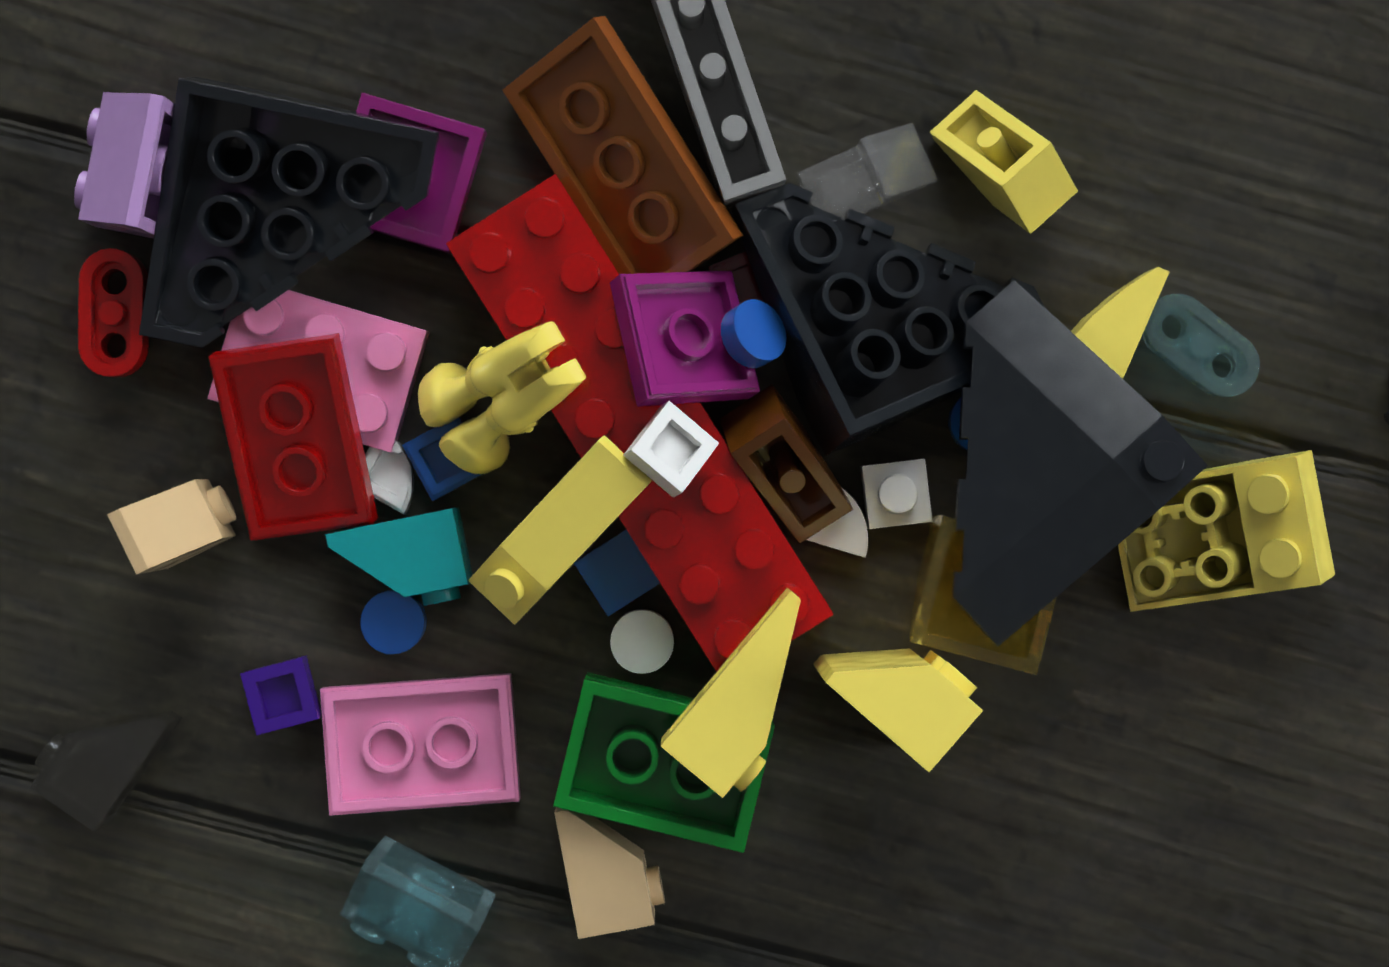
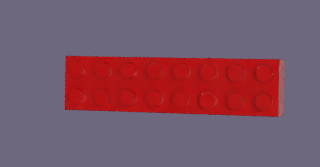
M554 174L445 244L506 340L546 322L552 321L557 325L565 342L549 353L545 358L550 368H553L576 358L586 375V379L551 411L580 457L582 458L603 435L625 453L661 405L637 407L610 282L619 273L559 178ZM701 403L674 404L719 444L683 493L673 498L652 480L618 517L717 672L787 587L801 599L791 641L831 617L834 613L743 469L731 455L729 447Z

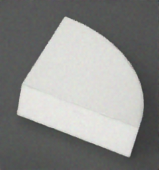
M395 441L392 453L369 447L365 457L374 498L406 515L413 497L414 475L412 489V466H410L411 463L409 464L410 460L408 461L403 451L404 449H402L403 447L398 441Z
M842 488L853 510L807 540L866 558L868 530L864 515L852 496Z

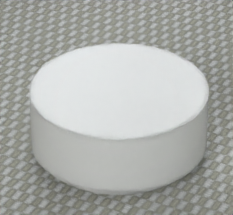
M649 609L630 611L617 621L612 630L610 639L611 651L616 661L630 672L638 674L654 672L661 668L672 654L674 647L672 628L668 621L655 611Z

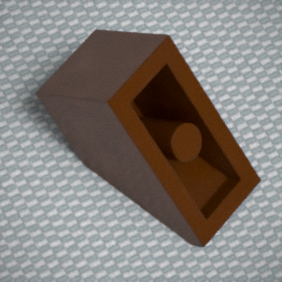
M773 384L720 418L731 455L799 544L853 510L850 501L807 430Z

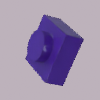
M307 655L240 673L256 735L306 723L322 717Z

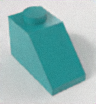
M459 507L325 534L327 546L403 597L421 594L423 606L461 598L459 586L469 584L468 580L473 575Z

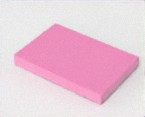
M512 673L329 686L320 689L329 816L520 801L521 791Z

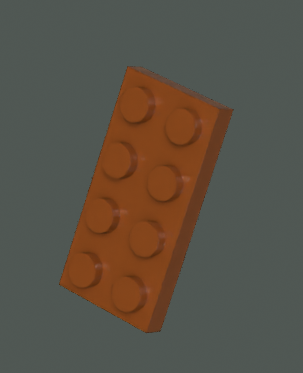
M606 16L593 17L502 89L619 274L691 272L744 236Z

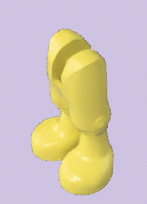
M546 322L506 340L494 348L492 346L481 347L479 353L472 359L467 369L456 363H440L426 373L421 380L418 389L419 410L424 422L430 427L447 425L469 411L476 404L477 400L488 396L492 398V403L486 411L475 418L461 423L441 437L439 447L444 456L462 470L473 474H486L501 467L507 460L510 450L508 435H519L525 432L531 433L534 426L537 425V420L562 402L586 379V375L576 358L553 368H550L545 358L549 353L565 342L555 322Z

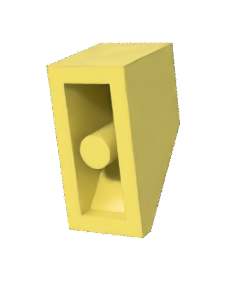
M977 90L929 132L934 141L989 202L1030 234L1078 192L1052 143Z

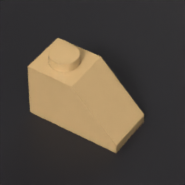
M194 479L107 514L136 575L169 569L236 536L230 522L236 520L234 507L224 489L220 485L213 488L209 479Z
M556 807L554 814L578 939L655 925L654 906L665 904L659 866L647 868L644 850L596 817Z

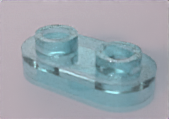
M1170 294L1157 300L1142 334V339L1149 350L1200 390L1214 397L1236 396L1244 393L1254 384L1259 374L1260 360L1257 350L1248 339L1189 295ZM1167 316H1174L1181 323V333L1176 339L1167 337L1162 330V323ZM1218 354L1226 356L1231 363V370L1225 378L1217 376L1212 368V362Z

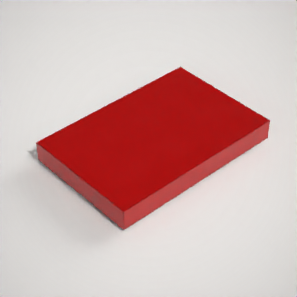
M339 333L216 351L208 356L250 540L254 541L374 524L378 514Z

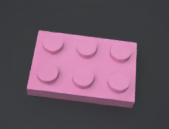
M291 290L286 291L260 310L255 311L253 307H250L230 321L221 351L339 333L363 445L392 453L395 441H398L430 332ZM213 379L207 399L219 402Z

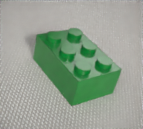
M587 672L553 807L744 853L765 765L745 790L740 792L733 786L723 798L720 797L661 747L662 736L694 698ZM773 719L766 747L759 754L766 761L775 728Z

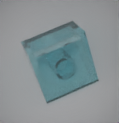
M384 836L366 858L340 915L352 921L350 928L362 938L376 944H384L388 940L409 951L406 957L417 967H459L484 923L496 894L401 843Z

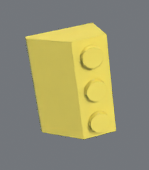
M910 648L823 654L813 663L825 683L928 772L935 767L983 711L969 698L977 687L949 662L935 654L932 650L924 658H921Z

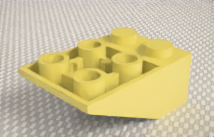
M1312 450L1204 469L1162 508L1118 544L1130 612L1317 586L1335 575Z

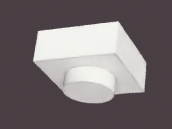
M668 401L659 407L623 456L674 498L683 493L719 442L672 402Z
M925 459L860 466L867 529L933 522Z

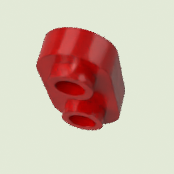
M102 249L93 253L83 263L79 273V354L84 364L90 370L99 375L113 378L126 377L136 372L145 362L149 349V337L139 335L148 273L143 263L137 257L119 249ZM122 271L126 276L127 285L121 293L113 294L108 287L109 278L115 272ZM120 334L126 341V350L120 357L114 358L108 351V342L113 336Z

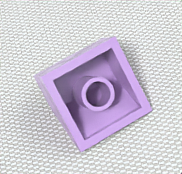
M103 92L100 108L93 109L87 125V143L89 146H93L88 171H82L79 174L75 186L74 203L75 207L80 209L78 220L94 227L154 239L175 106L173 102L165 96L150 93Z

